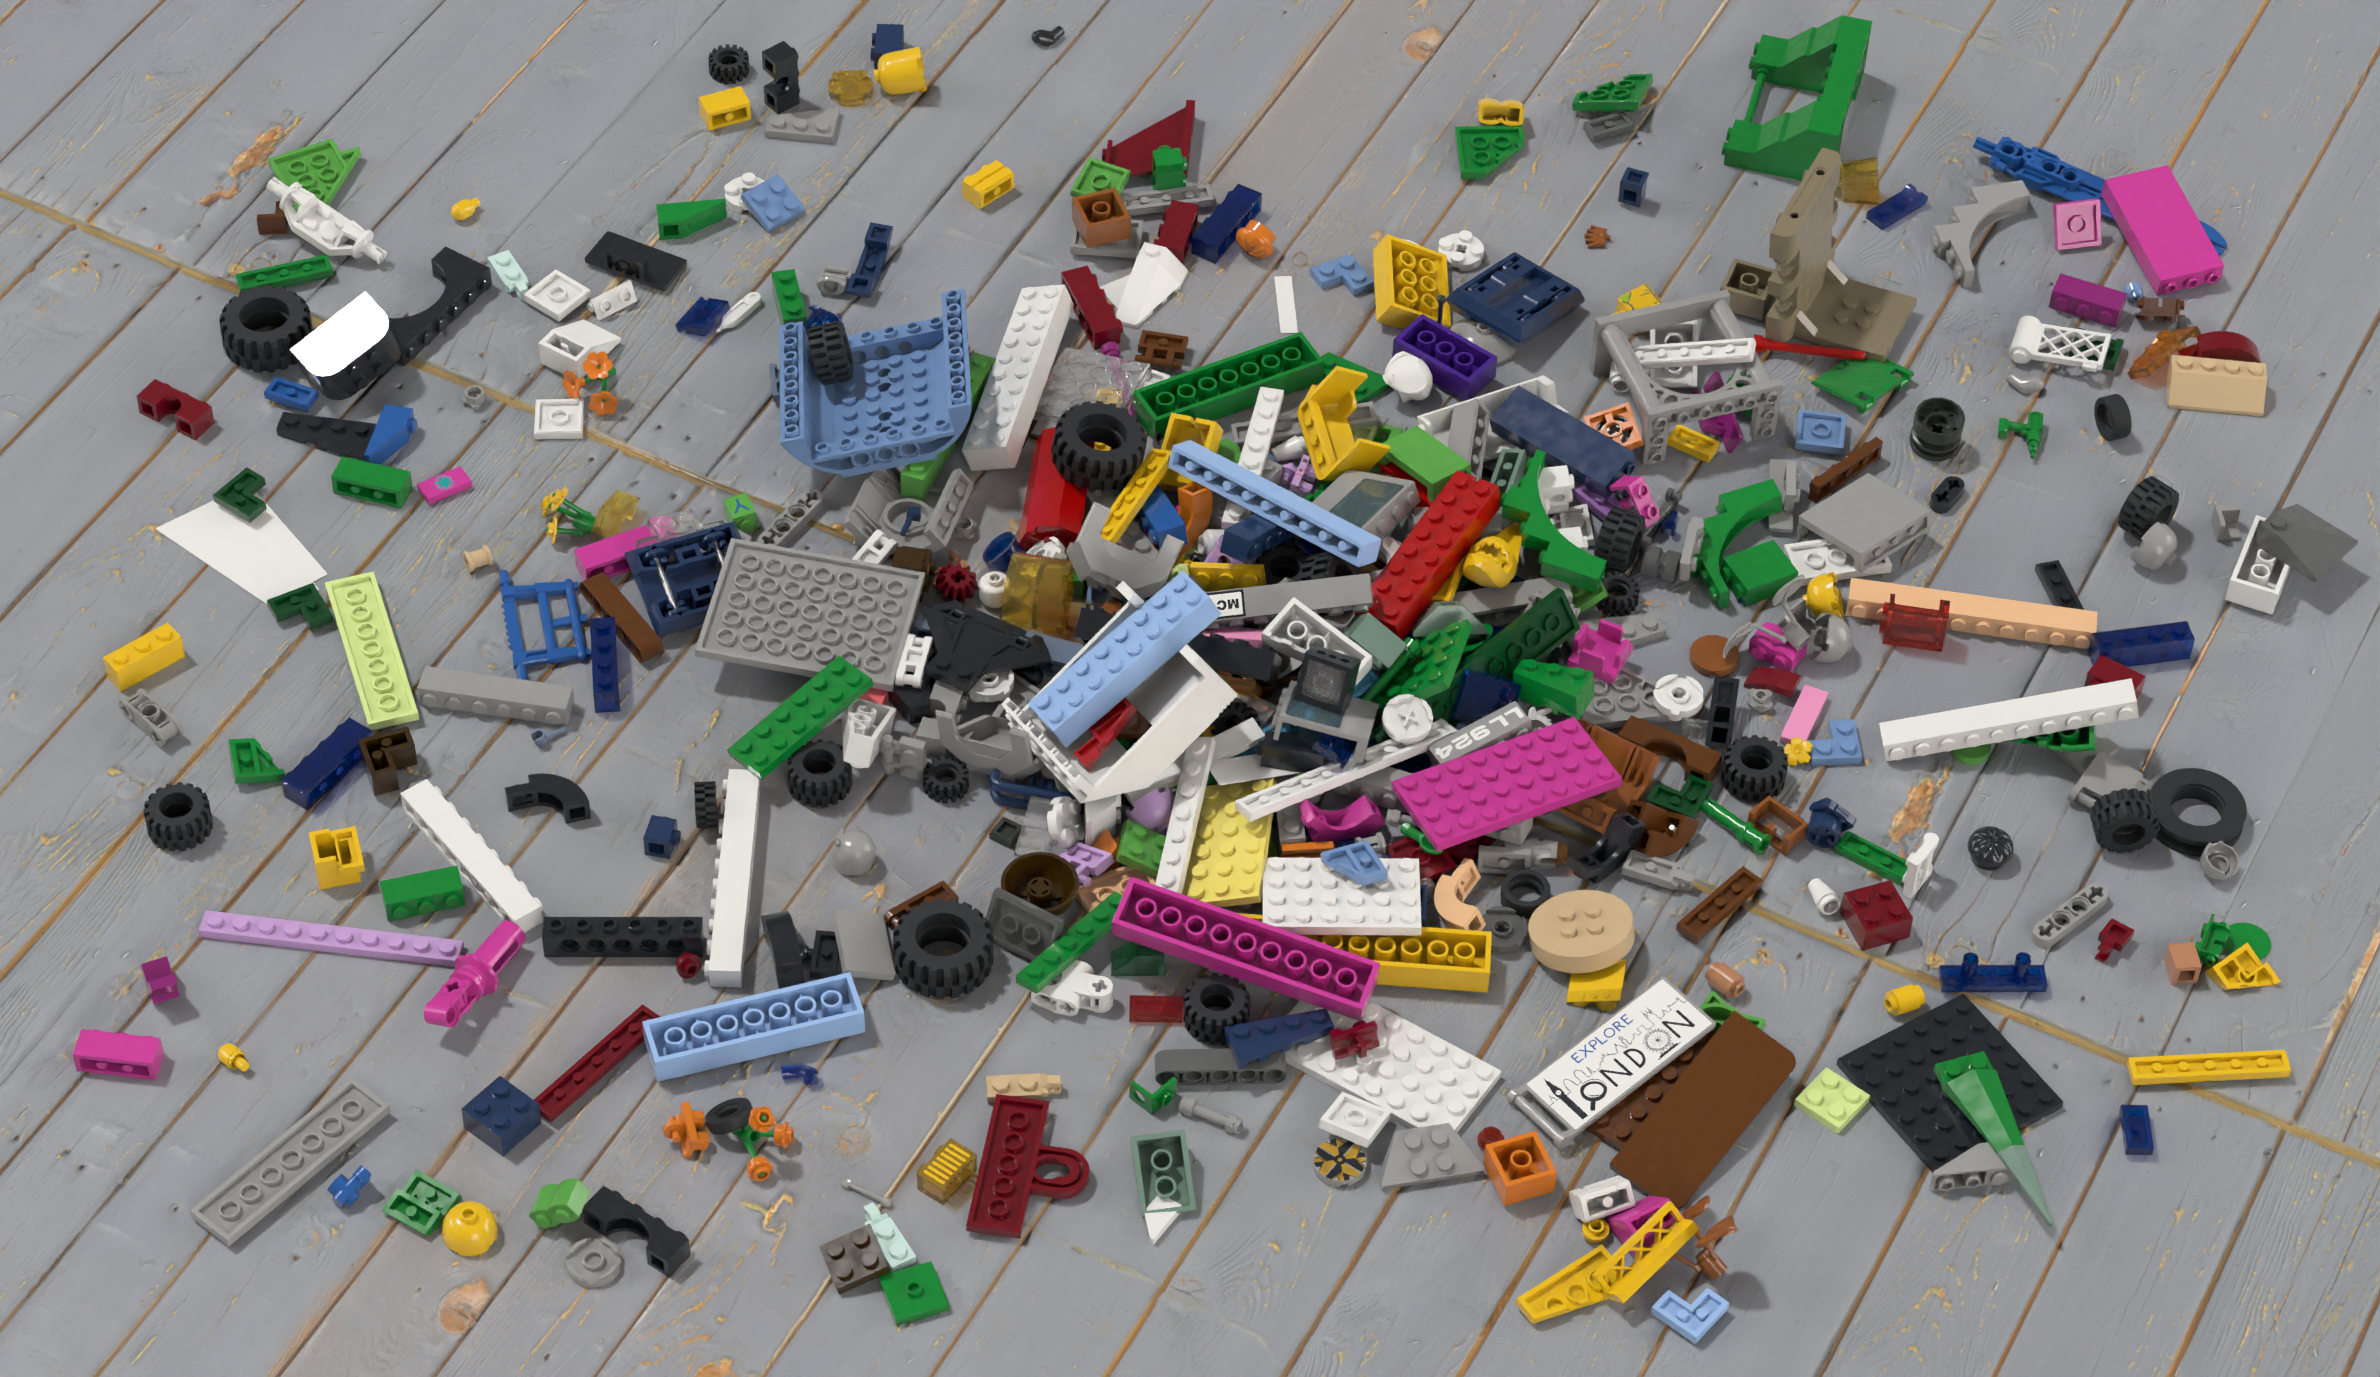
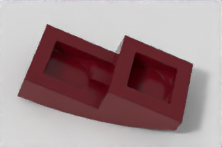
M1754 667L1744 682L1743 687L1756 690L1768 689L1791 698L1800 683L1801 675L1777 668Z

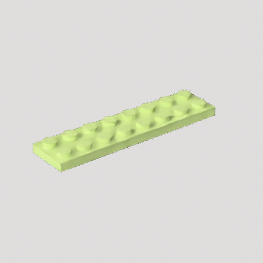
M374 571L325 582L327 595L369 731L419 720L418 710Z

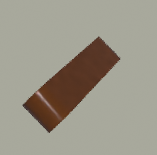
M600 572L579 583L583 597L637 661L643 663L664 652V646L659 636L604 572Z

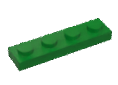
M326 254L238 273L235 276L239 291L242 292L244 290H252V287L256 286L259 288H263L265 285H272L273 288L278 286L287 287L333 277V269Z

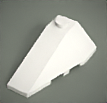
M1144 242L1115 315L1116 319H1120L1124 326L1137 328L1153 314V309L1160 303L1163 305L1173 291L1176 293L1181 288L1188 274V269L1166 247Z

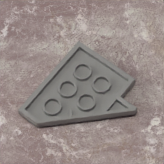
M1624 667L1613 684L1594 677V698L1581 716V718L1603 729L1623 727L1631 715L1648 723L1672 721L1667 715L1661 713L1653 703L1652 698L1656 684Z

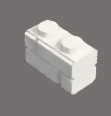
M1619 1175L1584 1186L1583 1189L1578 1188L1569 1191L1573 1213L1576 1218L1581 1219L1585 1223L1635 1207L1631 1183Z

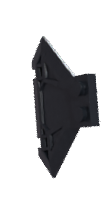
M958 601L923 606V611L937 650L936 656L925 667V675L969 693L984 674L1051 663L1044 639L1039 635L1035 634L1029 638L1025 636L1027 630L972 607L965 611L961 609L963 604Z

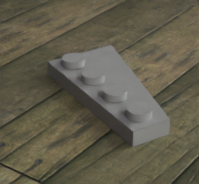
M1655 613L1578 621L1580 628L1585 623L1589 625L1588 628L1598 631V624L1601 619L1623 627L1622 640H1630V644H1633V646L1665 637L1666 629ZM1579 630L1563 643L1570 655L1573 651L1574 638Z

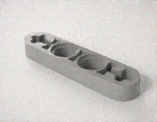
M817 489L805 490L759 535L757 543L784 547L823 508L822 492ZM800 512L803 513L804 516L800 518H795L792 516V514ZM780 527H787L789 528V531L779 532L777 531V529Z
M2100 883L2087 885L2034 926L2032 942L2039 948H2049L2105 906L2109 893L2108 889ZM2076 905L2082 906L2085 911L2076 912L2072 907ZM2061 918L2066 920L2068 924L2062 926L2057 924L2055 920Z

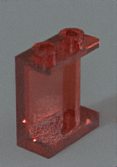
M1890 593L1889 602H1884L1882 617H1886V619L1880 620L1879 633L1883 634L1882 644L1942 652L1949 619L1950 601L1940 599L1938 610L1895 604V594Z

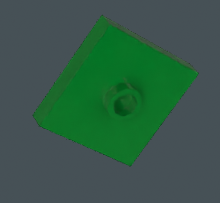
M932 1261L879 1277V1284L896 1325L949 1310V1303Z

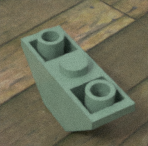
M1459 601L1433 602L1422 613L1409 632L1419 640L1434 630H1442L1453 622L1458 623L1465 619H1468L1473 625L1469 638H1480V634H1487V628Z

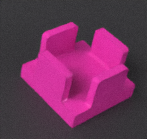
M1601 619L1598 624V631L1588 628L1589 625L1584 623L1574 638L1573 651L1567 660V667H1579L1584 670L1593 671L1595 678L1613 684L1631 655L1633 644H1630V640H1622L1623 627Z

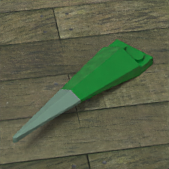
M1982 1051L1935 1064L1934 1072L1944 1092L1960 1108L1993 1148L2036 1207L2046 1224L2051 1227L2053 1220L1997 1071L1992 1068L1985 1052Z

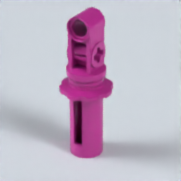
M502 921L473 954L466 953L464 956H458L454 961V972L449 977V980L441 987L433 999L426 1004L424 1009L425 1022L453 1028L461 1017L470 1010L474 1002L478 1001L482 996L493 994L498 988L497 982L499 980L497 974L526 941L523 930L514 922Z

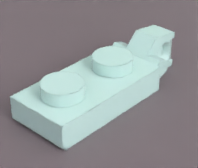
M507 250L487 257L488 265L505 291H514L520 301L524 300V294L528 290L527 286H529L528 278L510 251Z
M874 1203L864 1206V1217L867 1222H864V1226L871 1225L890 1272L898 1271L915 1263L916 1255L887 1213L881 1215Z

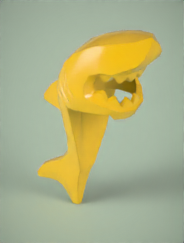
M1515 522L1496 536L1486 537L1478 541L1467 554L1462 574L1472 582L1483 587L1504 588L1509 584L1517 571L1522 536L1519 535L1521 523Z

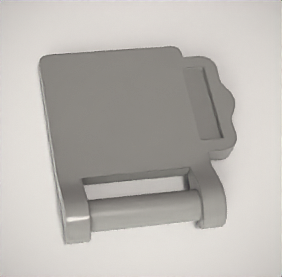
M2099 751L2079 781L2074 785L2067 799L2071 802L2076 800L2091 809L2096 800L2082 793V789L2101 799V796L2104 794H2109L2111 791H2118L2123 788H2127V790L2135 788L2138 791L2143 790L2147 794L2150 783L2143 779L2141 772Z

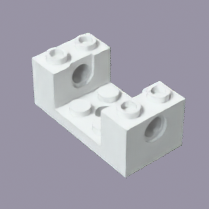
M1567 465L1543 468L1538 480L1539 495L1547 516L1548 514L1568 512L1569 502H1573L1572 489L1575 487L1573 474H1569ZM1580 526L1557 529L1575 546L1583 551L1588 550L1586 535L1582 536Z

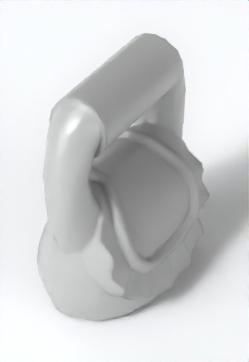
M826 265L819 270L816 281L817 288L825 294H841L847 289L852 271L848 267Z

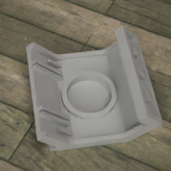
M958 468L952 471L944 489L931 487L924 501L901 495V480L890 469L869 472L843 525L855 537L852 545L862 547L872 534L879 529L885 533V537L899 543L898 547L908 546L929 549L934 553L946 547L975 484ZM910 506L921 507V521H912L906 535L901 536L900 531L905 524L907 508ZM878 545L875 548L881 550L883 547Z

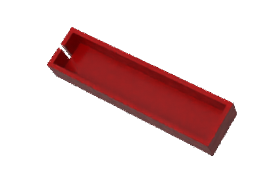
M1456 470L1372 583L1374 607L1368 608L1369 611L1354 613L1355 616L1370 613L1403 640L1430 604L1432 597L1439 592L1500 509L1501 495L1499 486L1479 479L1477 482L1476 477Z

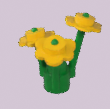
M566 486L562 490L557 489L549 496L546 495L541 501L540 508L543 509V518L548 516L550 510L558 511L574 518L572 526L576 527V529L557 528L556 516L553 517L552 522H548L545 530L547 531V537H551V544L555 543L556 533L571 534L583 537L584 533L590 535L596 517L591 515V512L585 511L565 499L568 493ZM563 503L564 505L568 506L577 513L561 507L560 505Z

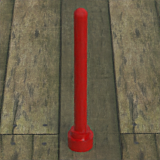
M1754 334L1756 341L1755 351L1757 354L1772 350L1852 360H1864L1866 357L1863 351L1768 341V338H1763L1764 335Z

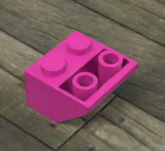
M1649 1195L1636 1202L1635 1207L1614 1213L1605 1218V1221L1624 1244L1670 1200L1669 1198ZM1670 1212L1663 1217L1662 1229H1668L1676 1222ZM1648 1232L1644 1236L1643 1247H1650L1654 1243L1655 1232ZM1629 1250L1635 1258L1636 1250Z

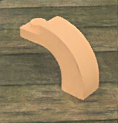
M1464 858L1452 876L1442 874L1436 885L1434 903L1447 929L1482 931L1486 925L1478 907L1464 903L1468 894L1481 878L1474 861Z

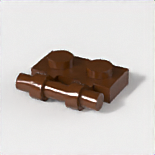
M1142 330L1138 344V353H1144L1145 356L1136 354L1134 363L1143 365L1144 368H1151L1153 366L1164 368V371L1172 372V369L1181 371L1183 362L1174 359L1184 360L1189 337ZM1154 355L1163 356V357H1166V359H1164V358H1157V357H1153V356H1154Z

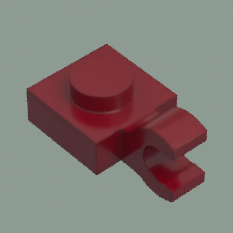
M2111 918L2099 933L2098 941L2101 943L2098 946L2097 950L2099 952L2095 959L2105 963L2113 949L2121 952L2132 939L2135 930Z

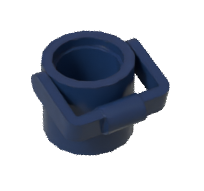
M1830 798L1813 802L1809 807L1812 813L1806 831L1807 840L1817 847H1833L1838 843L1840 833L1852 829L1857 819Z

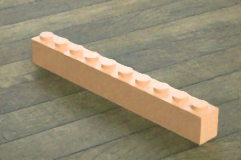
M1851 578L1846 616L2089 650L2093 649L2098 612L1857 578Z

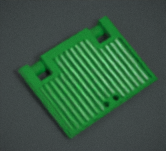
M1867 358L1864 360L1846 359L1813 380L1811 384L1857 406V412L1863 414L1875 406L1877 399L1892 389L1898 391L1908 385L1914 372L1888 359H1885L1884 363ZM1896 372L1901 375V378H1898L1892 374ZM1862 395L1866 397V401H1863L1857 397Z

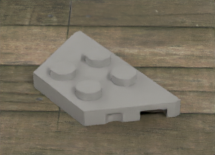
M1449 1123L1400 1130L1395 1132L1380 1187L1383 1190L1483 1174L1484 1166Z

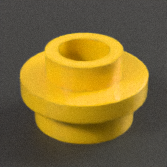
M1601 1218L1584 1222L1582 1225V1234L1589 1243H1602L1609 1236V1225Z

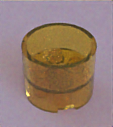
M1014 552L1005 581L1002 620L1024 629L1064 634L1069 621V617L1066 614L1070 611L1075 588L1076 573L1074 568H1072L1071 561Z

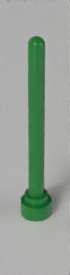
M1410 637L1406 638L1404 641L1407 644L1406 648L1391 667L1381 675L1363 696V700L1372 702L1408 660L1418 657L1423 649L1415 640Z

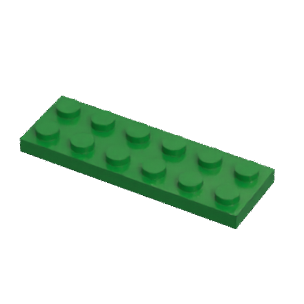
M836 657L727 749L729 756L760 779H764L874 685L872 678L842 657Z

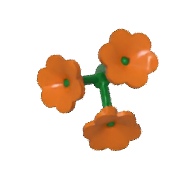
M601 351L598 354L591 352L587 355V360L583 363L582 367L587 372L588 378H577L573 371H564L562 382L569 398H579L580 388L585 386V383L600 380L602 381V391L591 395L589 409L595 411L600 416L616 412L618 399L612 396L610 392H607V379L616 374V369L613 367L612 361L608 359L607 353Z

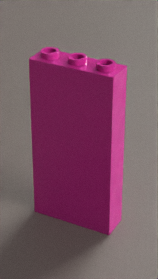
M2168 165L2104 181L2101 195L2156 296L2220 281L2224 264Z

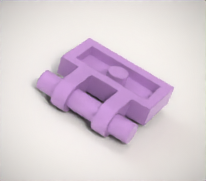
M1075 842L1060 855V857L1066 859L1075 868L1079 881L1078 887H1088L1091 884V878L1087 877L1089 874L1098 876L1115 862L1112 853L1080 842Z

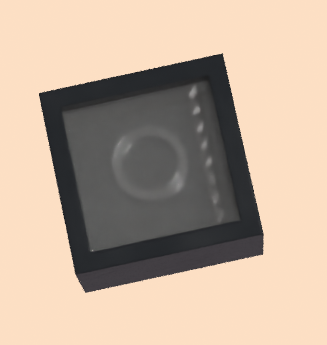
M1315 644L1312 645L1304 654L1293 699L1341 715L1350 706L1361 660Z

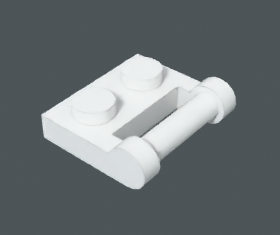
M1926 833L1923 837V845L1916 853L1912 852L1906 860L1905 866L1908 868L1902 878L1904 883L1902 894L1910 899L1932 874L1933 865L1931 862L1934 850L1939 842V837L1935 833Z

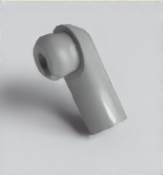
M2012 373L2007 379L2009 384L2023 394L2038 392L2044 387L2042 379L2038 377L2022 379L2016 373Z

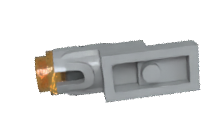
M1525 838L1522 845L1506 842L1505 847L1479 845L1477 870L1482 873L1508 875L1513 871L1530 869V867H1560V865H1565L1567 862L1568 845H1563L1558 840Z

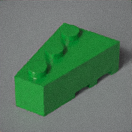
M1522 659L1513 672L1514 698L1536 707L1544 705L1552 708V713L1556 715L1562 712L1569 715L1570 718L1575 717L1579 721L1594 698L1593 671L1584 670L1579 667L1560 666L1556 663L1548 664L1536 662L1532 659Z

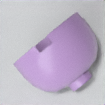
M1164 787L1166 791L1162 793L1156 789L1132 803L1134 809L1130 811L1127 808L1126 810L1129 820L1159 834L1166 833L1175 800V795L1171 788Z

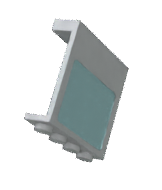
M1347 469L1312 503L1382 539L1421 500L1414 481ZM1296 534L1294 535L1296 544L1304 545L1307 542L1306 539Z
M1291 680L1289 687L1283 688L1271 725V729L1275 730L1273 739H1279L1284 722L1356 741L1357 746L1353 761L1363 763L1379 704L1352 697L1350 706L1341 715L1293 699L1297 682ZM1306 692L1303 694V696L1338 707V703Z

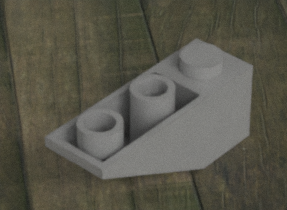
M1988 1142L1979 1143L1935 1170L1930 1183V1191L2002 1185L2010 1183L2012 1174Z

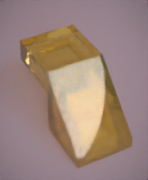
M616 490L599 509L591 532L606 538L618 535L624 518L632 521L640 498Z

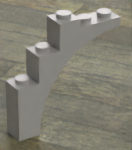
M2023 180L1971 188L1966 205L1952 208L1948 224L1934 226L1933 235L1930 237L1931 249L1935 250L1938 258L1946 257L1948 264L1952 265L1954 276L1959 280L1962 288L1972 286L1975 269L1970 258V247L1979 234L2001 219L2027 212L2030 194Z

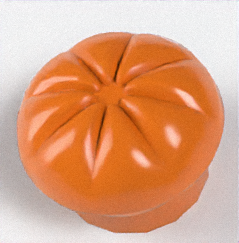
M1250 220L1246 227L1240 228L1237 231L1236 241L1238 245L1250 256L1263 259L1273 253L1272 244L1276 240V236L1263 224Z

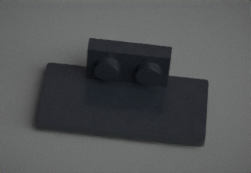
M610 231L603 235L585 257V263L663 292L668 289L687 265L686 259Z

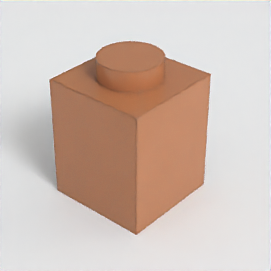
M2194 942L2168 944L2164 963L2171 985L2197 983L2202 966Z

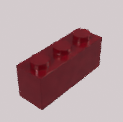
M1172 200L1169 209L1165 208L1163 215L1164 224L1160 223L1159 239H1155L1153 244L1166 247L1184 265L1198 223L1199 204Z

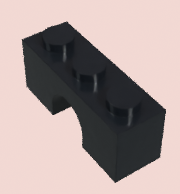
M785 41L762 51L763 70L774 79L764 86V102L777 115L800 104L799 56L795 48L790 47Z

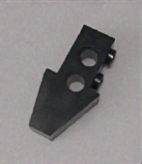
M909 671L906 672V674L914 675L915 673ZM925 672L921 689L913 688V685L904 684V686L894 685L893 692L888 691L889 702L909 724L921 723L922 717L930 718L931 677L925 675Z

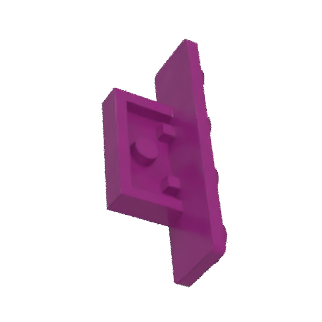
M1714 371L1703 385L1705 393L1718 390L1724 386L1720 373ZM1695 391L1693 392V394H1703ZM1734 412L1698 420L1701 431L1721 436L1725 449L1729 453H1732L1743 439V434Z

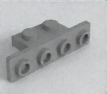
M1770 459L1769 480H1774L1782 494V512L1768 516V530L1792 533L1794 504L1799 503L1800 488H1796V485L1800 484V471H1796V461Z

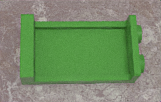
M1417 425L1382 443L1390 445V451L1380 460V463L1386 465L1393 462L1427 487L1428 499L1431 502L1435 500L1456 470L1472 475L1469 462Z

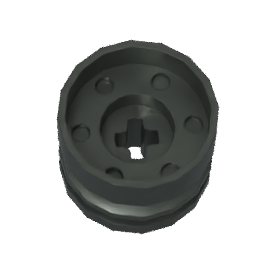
M1932 397L1921 402L1916 409L1909 438L1913 451L1921 458L1930 461H1944L1952 458L1957 453L1960 445L1961 434L1965 424L1964 411L1952 400L1942 397Z

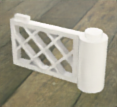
M2023 316L2019 319L2008 354L2012 361L2019 364L2028 363L2032 359L2082 367V370L2096 372V370H2102L2111 342V334L2042 324L2036 317ZM2052 333L2055 334L2056 337L2048 339L2044 334ZM2078 337L2080 340L2071 343L2068 338ZM2097 340L2104 343L2095 347L2091 342ZM2062 341L2066 345L2057 349L2054 344ZM2086 345L2089 348V350H2086L2081 353L2077 349L2078 347ZM2047 347L2052 351L2050 353L2039 352V350ZM2072 351L2075 355L2067 357L2063 354ZM2095 354L2099 360H2088L2087 357Z

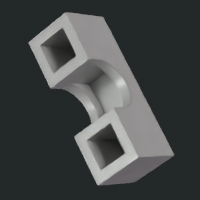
M936 680L929 698L930 715L936 716V710L953 712L956 725L959 726L962 724V711H966L968 708L969 697L965 696V691ZM922 717L916 739L926 742L927 754L935 756L944 755L946 758L948 749L941 744L937 719Z

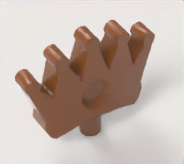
M1591 225V229H1587L1584 238L1586 239L1585 243L1588 244V249L1605 247V240L1611 239V236L1606 235V228Z

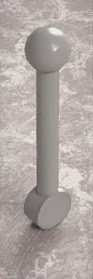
M844 1178L841 1181L844 1190H855L881 1202L882 1206L886 1208L892 1204L891 1198H883L852 1184L850 1178Z

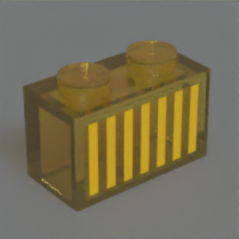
M950 1138L944 1146L940 1145L936 1149L933 1157L927 1163H923L916 1173L917 1190L944 1206L977 1171V1154Z

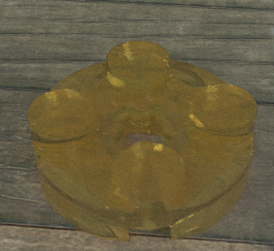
M838 70L833 72L832 78L829 80L828 94L831 100L834 98L839 101L841 106H860L864 104L865 99L869 97L870 100L872 97L873 82L865 70Z

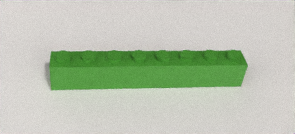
M978 353L972 354L969 359L972 408L964 431L953 444L937 454V459L910 463L904 467L901 472V495L924 501L974 417L996 358Z

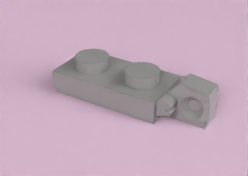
M1634 850L1629 851L1621 872L1622 875L1674 890L1678 888L1682 891L1691 892L1695 884V875L1684 872L1685 870L1680 868L1678 863L1652 857Z

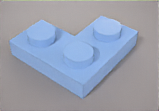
M1706 1288L1691 1305L1668 1290L1652 1306L1651 1314L1696 1344L1729 1309L1730 1303L1709 1288Z

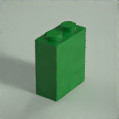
M1771 540L1723 557L1720 575L1724 582H1727L1734 596L1740 599L1746 607L1774 597L1780 588L1798 577V570L1777 543Z

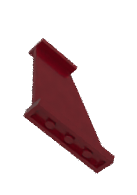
M1186 100V107L1115 146H1113V140H1108L1107 149L1103 148L1102 161L1130 170L1131 177L1152 174L1153 150L1167 145L1171 149L1180 148L1182 157H1186L1187 170L1183 171V174L1187 178L1195 120V100Z

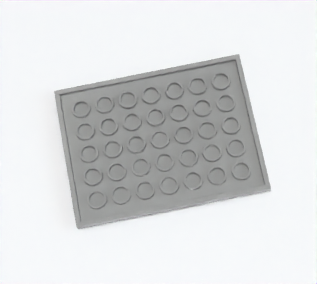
M731 538L695 648V656L814 677L836 657L840 656L872 678L874 685L871 688L893 692L907 635L910 633L925 581V572Z

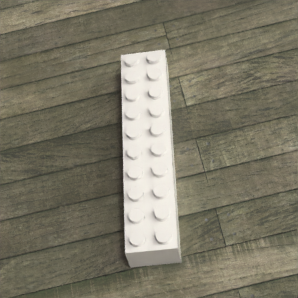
M1065 284L1022 288L962 448L963 455L971 471L1016 467L1074 306Z

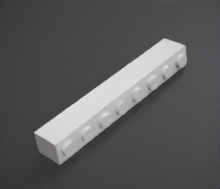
M426 779L400 793L403 811L450 864L458 866L459 874L501 921L514 922L524 933L543 923L541 912L543 911V906L540 900L530 895L525 883L518 881L514 877V873L508 865H503L494 849L490 850L486 846L481 834H476L471 829L468 820L465 817L461 818L453 803L447 802L443 798V794L437 786L433 787Z

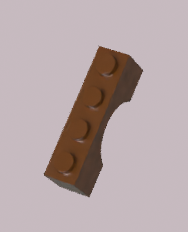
M1632 715L1618 734V736L1656 755L1667 756L1678 762L1684 771V781L1691 774L1712 783L1720 771L1722 753Z

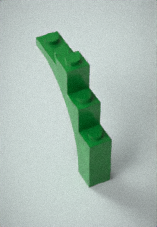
M1536 450L1534 457H1529L1526 463V476H1521L1517 486L1511 485L1508 493L1502 494L1499 506L1502 507L1501 517L1521 523L1519 535L1522 536L1521 546L1541 552L1538 564H1541V575L1597 593L1605 574L1607 560L1591 555L1575 546L1550 521L1542 505L1538 490V480L1545 466L1546 452Z
M1773 479L1720 494L1718 505L1716 506L1717 515L1703 519V542H1701L1700 553L1694 556L1697 557L1696 571H1691L1690 575L1692 578L1699 576L1701 583L1707 585L1711 601L1716 602L1719 609L1729 607V589L1720 575V565L1726 550L1732 541L1747 527L1767 516L1782 512V494Z

